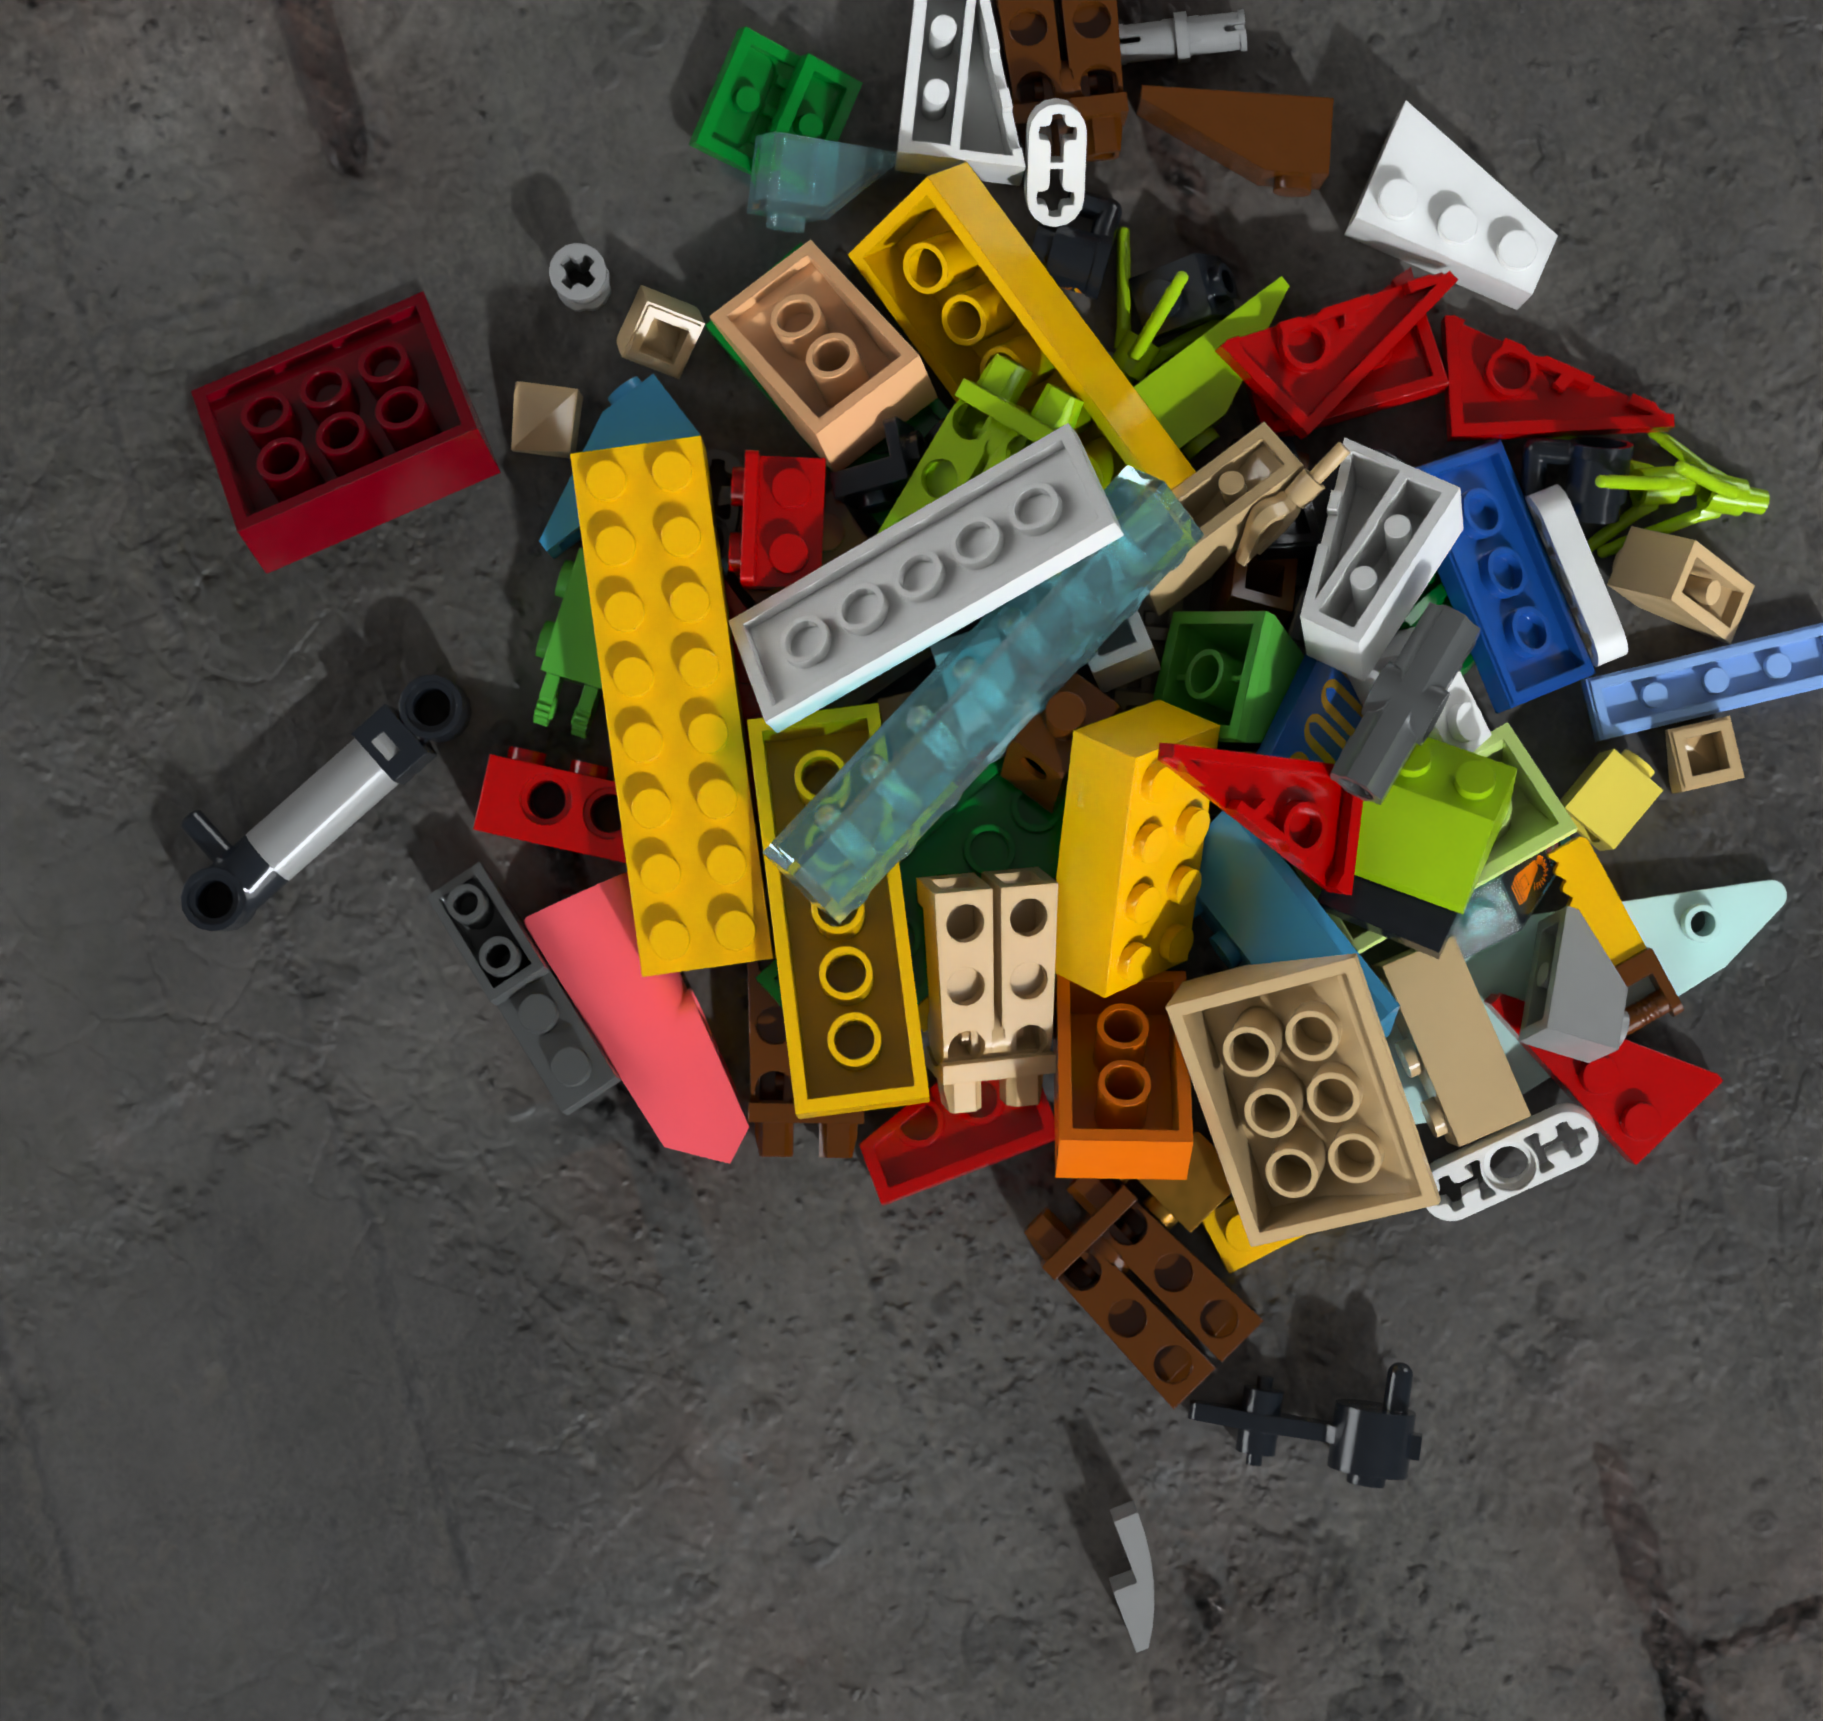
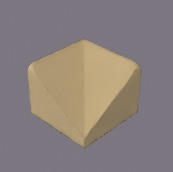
M640 285L619 331L616 343L622 358L680 379L705 322L697 307Z
M516 381L511 450L514 452L570 459V454L576 453L583 396L579 389Z
M1730 715L1665 730L1669 783L1672 794L1745 778Z

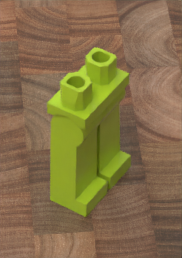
M996 354L984 369L977 382L963 378L954 395L960 400L948 413L878 533L1065 424L1069 423L1074 429L1084 401L1053 384L1047 383L1032 412L1018 405L1017 402L1033 372L1005 356Z

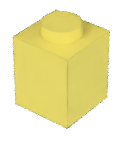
M1615 749L1600 752L1560 799V802L1578 827L1577 833L1586 838L1599 851L1614 850L1663 792V789L1650 779L1655 772L1642 758L1627 749H1624L1621 754Z

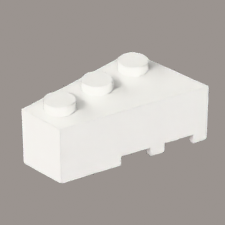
M914 0L895 171L932 175L967 162L981 181L1020 186L1026 165L1022 147H1020L1012 113L1013 105L1009 87L1007 88L999 52L1000 44L990 0Z
M1407 100L1391 125L1344 234L1349 238L1432 274L1441 272L1446 274L1451 271L1458 279L1455 284L1515 310H1518L1533 295L1558 237L1555 232Z
M1344 437L1343 445L1351 453L1341 462L1335 489L1331 490L1327 506L1328 517L1321 544L1317 546L1300 619L1308 656L1365 682L1463 531L1461 490L1456 485Z

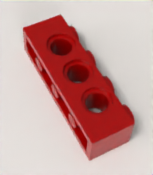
M509 746L507 758L489 755L473 830L626 863L622 828L616 832L607 833L598 826L595 819V812L599 803L605 798L617 796L615 781L606 780L608 767L571 760L569 771L544 766L547 754ZM557 783L565 793V806L559 815L550 819H543L534 808V795L544 784Z

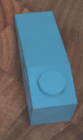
M654 374L650 375L643 382L636 376L620 385L608 397L611 406L602 412L583 452L701 435ZM573 473L539 540L553 559L582 539Z

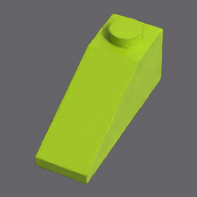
M1283 276L1279 277L1134 386V389L1165 431L1189 460L1202 453L1220 438L1214 428L1221 423L1243 381L1215 350L1227 339L1236 336H1246L1269 328L1289 288V284Z

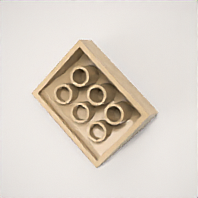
M1357 953L1244 965L1182 982L1166 1005V1010L1251 1247L1440 1204L1441 1198Z

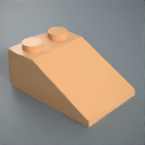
M811 239L709 316L719 332L802 438L820 458H826V464L833 472L845 469L886 437L883 420L896 416L906 422L938 398L920 355Z

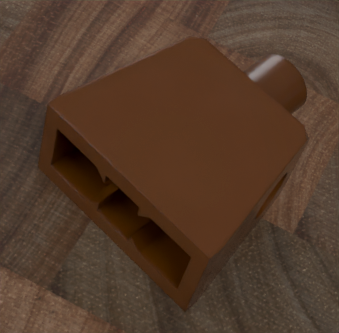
M1067 667L1012 735L1001 770V777L1053 814L1066 797L1073 730L1123 713V709L1113 699ZM1031 759L1045 771L1046 775L1035 770L1028 761Z

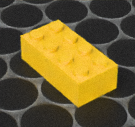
M1158 699L1073 730L1056 881L1058 882L1056 974L1106 998L1188 960V953L1191 950L1194 939L1192 924L1196 896L1202 883L1200 867L1204 839L1210 825V815L1208 813L1210 800L1157 760L1159 742L1217 749L1220 725Z

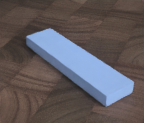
M1823 623L1581 680L1595 742L1823 688Z

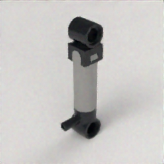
M433 674L419 676L409 682L401 693L398 704L399 712L396 708L384 704L351 733L355 737L351 742L233 846L201 810H194L182 820L181 827L213 862L208 868L201 869L192 874L183 886L180 897L181 906L188 921L197 928L207 931L238 930L248 924L262 904L398 784L405 785L437 757V754L426 743L430 740L438 743L451 741L465 731L472 715L471 702L465 691L445 677ZM443 692L450 700L451 709L449 716L439 725L428 726L421 717L422 702L432 693ZM218 882H223L229 886L233 894L232 908L222 917H217L211 913L207 905L208 892Z

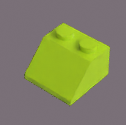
M1430 737L1426 739L1422 746L1416 744L1383 803L1379 805L1374 802L1363 801L1354 875L1464 914L1509 810L1518 768Z

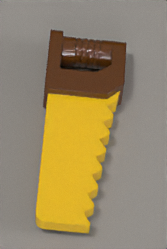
M1575 837L1547 853L1546 856L1556 862L1553 874L1563 879L1560 891L1570 896L1566 906L1579 909L1626 986L1629 987L1648 976L1655 988V991L1625 1007V1011L1628 1012L1630 1019L1626 1037L1667 1013L1674 1017L1683 1012V1005L1652 948L1645 946L1590 842L1584 837Z

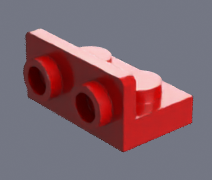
M745 450V466L733 467L731 505L742 506L743 515L742 532H730L728 564L729 571L740 572V582L743 589L782 590L822 567L826 458L760 456L759 450Z

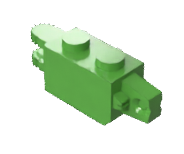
M579 547L575 562L566 559L558 576L555 596L561 597L563 600L556 622L546 620L538 639L535 656L544 659L540 670L546 673L533 715V723L547 727L556 714L564 680L584 686L579 704L576 706L572 716L571 734L585 739L591 728L603 691L583 548Z

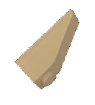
M1263 422L1122 527L1124 536L1110 543L1122 573L1157 615L1160 616L1213 576L1240 545L1245 524L1252 507L1260 500L1275 496L1280 491H1284L1304 469V465L1271 428Z

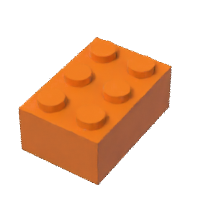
M1163 971L1106 998L1056 974L1053 1011V1052L1056 1054V1073H1054L1055 1178L1187 1180L1193 1147L1191 1077L1166 1010V1005L1182 982L1186 981V971Z

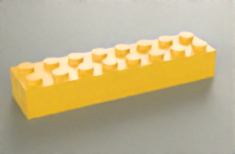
M701 436L570 454L642 977L775 959L773 927L732 632L728 622L730 620L704 442Z

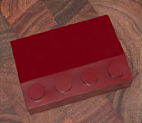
M424 291L191 391L237 532L266 574L501 473L481 421Z

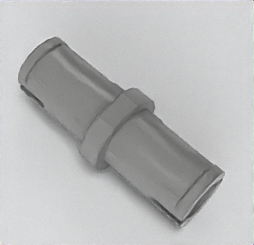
M1244 9L1237 10V12L1203 16H1187L1186 11L1174 12L1173 18L1162 19L1161 21L1128 25L1119 24L1121 65L1176 57L1178 64L1190 62V56L1235 50L1247 51Z

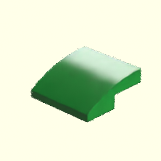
M746 26L742 27L736 32L688 145L767 183L807 199H813L863 82L809 53L800 56Z

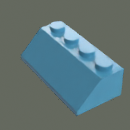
M1222 811L1210 823L1204 839L1200 867L1202 883L1196 896L1193 917L1194 919L1200 915L1213 931L1214 935L1209 938V941L1217 955L1227 967L1232 969L1237 965L1244 966L1357 953L1382 1029L1387 1038L1391 1034L1400 1007L1399 1003L1283 857L1226 812Z

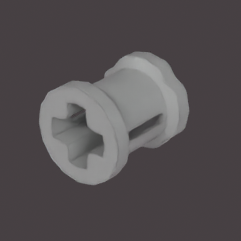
M582 243L565 245L555 253L550 262L549 276L552 286L557 291L558 297L564 305L575 312L596 311L606 304L612 291L610 286L611 276L600 253L595 248ZM574 269L582 274L589 271L594 281L587 288L580 283L573 286L568 275Z

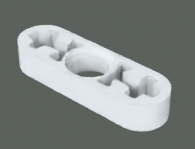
M1555 484L1526 496V503L1593 666L1597 667L1628 653V644L1625 632L1567 494L1561 486Z
M1572 1103L1557 1104L1433 1161L1429 1166L1438 1192L1440 1191L1439 1179L1449 1175L1454 1183H1460L1473 1177L1472 1167L1469 1163L1475 1160H1479L1482 1177L1490 1188L1481 1191L1477 1178L1461 1187L1462 1198L1459 1201L1452 1202L1446 1194L1440 1195V1204L1426 1207L1427 1210L1441 1220L1458 1221L1583 1165L1593 1157L1599 1142L1598 1132L1592 1116L1579 1105ZM1567 1121L1572 1129L1584 1127V1130L1577 1134L1578 1146L1568 1149L1563 1141L1551 1144L1544 1148L1549 1161L1539 1164L1535 1146L1528 1136L1537 1133L1541 1146L1558 1136L1556 1126L1559 1123ZM1502 1147H1516L1526 1154L1528 1158L1527 1166L1518 1176L1512 1178L1501 1177L1491 1169V1157Z

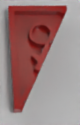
M1451 271L1446 274L1441 272L1435 275H1425L1407 281L1403 285L1373 295L1369 293L1323 308L1317 313L1305 317L1298 316L1246 336H1236L1227 339L1215 352L1302 440L1327 417L1445 295L1458 279Z
M1445 315L1441 320L1443 366L1449 381V386L1445 392L1447 442L1669 432L1675 427L1674 414L1664 412L1653 401L1634 393L1627 396L1593 381L1595 376L1550 356H1535L1524 345L1505 337L1501 341L1464 325L1465 319L1456 315Z
M1159 742L1157 760L1327 892L1352 895L1363 800L1348 793L1337 782L1330 779V774L1334 767L1333 763Z
M1500 992L1498 994L1491 993L1483 1003L1519 1041L1525 1001ZM1626 1039L1619 1046V1050L1590 1063L1520 1043L1576 1105L1583 1107L1589 1112L1596 1128L1627 1162L1637 1165L1723 1082V1079L1717 1073Z

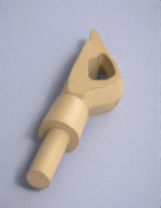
M1338 442L1311 471L1304 468L1284 491H1280L1275 496L1262 499L1252 507L1235 556L1238 563L1245 566L1256 554L1261 555L1295 521L1301 508L1304 509L1325 489L1322 482L1351 453L1341 442Z

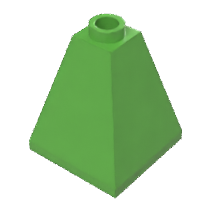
M1267 611L1173 612L1153 701L1162 700L1220 725L1218 739L1220 742L1262 743L1304 655L1276 616Z

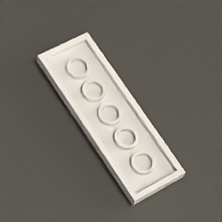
M1069 423L1065 424L729 620L730 628L765 723L776 733L781 732L1124 536V533L1079 436Z

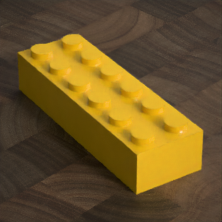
M967 162L927 176L848 254L849 258L956 403L960 399L954 395L963 378L977 382L984 369L996 354L1005 356L1033 372L1017 402L1018 405L1032 412L1047 383L1053 384L1084 401L1074 431L1082 442L1121 528L1196 473Z
M873 703L818 710L779 733H776L766 724L764 718L748 719L747 725L796 1116L799 1119L928 1103L930 1102L879 704Z

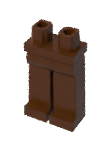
M994 0L1007 87H1009L1013 118L1024 159L1028 117L1036 105L1044 100L1053 98L1069 101L1077 107L1083 117L1087 130L1086 161L1097 162L1119 158L1122 127L1125 125L1129 107L1127 92H1123L1117 0H1058L1064 59H1060L1053 0ZM1062 114L1052 115L1051 124L1046 127H1040L1039 134L1047 135L1050 141L1051 156H1060L1059 134L1072 133L1074 127L1066 125Z
M775 959L747 962L751 1082L748 1122H755V1137L759 1156L793 1157L794 1123H819V1157L852 1158L858 1135V1124H864V1111L799 1119L796 1116L783 1009L756 981V977Z
M1075 1178L1065 1189L1088 1214L1070 1230L1046 1207L1023 1229L1024 1233L1036 1252L1042 1257L1040 1260L1041 1267L1054 1281L1058 1279L1168 1404L1175 1409L1216 1367L1126 1273L1131 1269L1221 1362L1264 1320L1140 1205L1135 1195L1121 1181L1115 1185L1110 1179Z

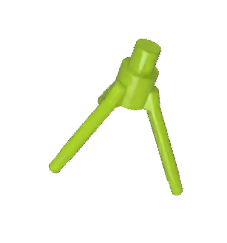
M1122 226L1117 230V328L1113 346L1116 348L1112 359L1132 385L1135 379L1141 382L1149 369L1154 370L1166 359L1181 352L1221 322V320H1210L1160 347L1151 343L1188 281V274L1185 271H1179L1167 287L1140 334L1137 335L1132 332L1131 287L1128 280L1131 278L1130 230L1128 227Z
M1665 432L1647 433L1662 448L1680 460L1675 463V471L1701 485V490L1697 495V506L1695 509L1644 529L1670 534L1698 522L1717 519L1722 514L1740 516L1743 512L1762 515L1767 510L1770 500L1767 490L1750 487L1747 479L1727 475L1705 462ZM1627 535L1597 549L1598 556L1606 558L1618 553L1623 547Z
M1562 436V437H1546V438L1570 440V439H1572V438H1577V437H1576V436ZM1632 459L1629 475H1598L1595 479V484L1599 488L1629 490L1632 506L1620 515L1618 522L1607 524L1587 540L1591 552L1604 545L1638 519L1657 510L1659 505L1675 504L1680 497L1698 495L1701 485L1677 473L1674 466L1654 467L1651 464Z

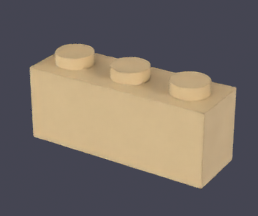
M1454 936L1449 937L1440 959L1411 948L1371 965L1376 976L1400 1005L1395 1022L1403 1039L1395 1042V1048L1407 1075L1410 1078L1418 1075L1428 1097V1099L1420 1102L1421 1109L1431 1132L1436 1138L1444 1135L1448 1143L1461 1147L1531 1116Z

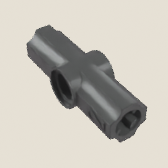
M1429 602L1395 663L1389 661L1373 684L1361 710L1363 718L1353 735L1346 742L1338 760L1334 763L1330 779L1337 782L1345 791L1361 800L1381 805L1416 744L1422 746L1436 725L1450 695V692L1447 690L1457 673L1462 669L1465 659L1476 645L1481 628L1473 624L1465 614L1447 605L1442 606Z

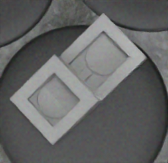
M1130 1501L1109 1510L1132 1569L1110 1577L1109 1581L1137 1653L1149 1648L1154 1617V1579L1146 1535L1134 1501Z

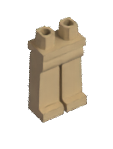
M1039 867L981 872V878L975 873L916 878L918 903L923 907L929 995L928 1037L930 1046L925 1047V1066L937 1078L941 1103L950 1113L954 1114L977 1111L982 1108L981 1081L999 1079L1000 1099L1006 1105L1015 1107L1038 1105L1042 1091L1043 1074L1056 1073V1054L1050 1051L1053 1035L1058 882Z

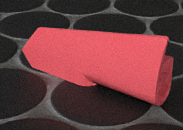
M628 872L610 878L525 917V927L665 1148L730 1164L750 1126L738 1101L739 1095L704 1012L691 988L687 989L681 973L675 972L642 977Z

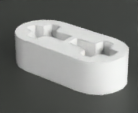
M1059 98L1044 100L1036 105L1030 113L1026 125L1025 201L1028 209L1037 221L1052 227L1066 225L1074 220L1082 210L1085 194L1086 124L1076 106L1067 100ZM1062 114L1066 125L1074 127L1073 134H1065L1061 138L1060 156H1051V144L1047 135L1039 134L1040 127H1046L1051 124L1052 115ZM1050 169H1060V183L1065 191L1071 192L1070 198L1060 199L1058 210L1051 211L1048 210L1044 199L1036 197L1038 192L1048 190L1050 186Z

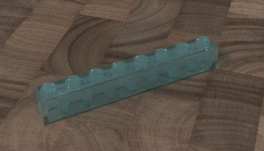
M1127 465L1104 489L1124 536L987 613L762 852L810 902L839 924L853 910L860 907L867 900L871 890L898 861H901L912 852L916 842L941 815L957 804L962 793L985 768L1002 756L1007 745L1029 721L1046 709L1049 699L1058 692L1080 667L1086 665L1095 656L1097 649L1125 619L1132 616L1139 609L1142 601L1160 581L1184 561L1189 550L1204 534L1165 481Z

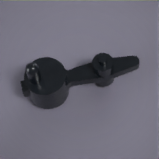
M1403 1362L1394 1363L1388 1369L1383 1403L1358 1399H1337L1333 1421L1281 1413L1284 1391L1272 1388L1274 1378L1266 1375H1258L1256 1385H1244L1241 1406L1190 1400L1189 1419L1238 1428L1235 1450L1247 1454L1246 1464L1261 1466L1263 1456H1275L1278 1435L1330 1443L1327 1465L1330 1468L1347 1473V1482L1363 1487L1384 1488L1386 1480H1405L1408 1478L1410 1460L1419 1461L1422 1433L1414 1432L1416 1413L1409 1410L1413 1372L1410 1366Z

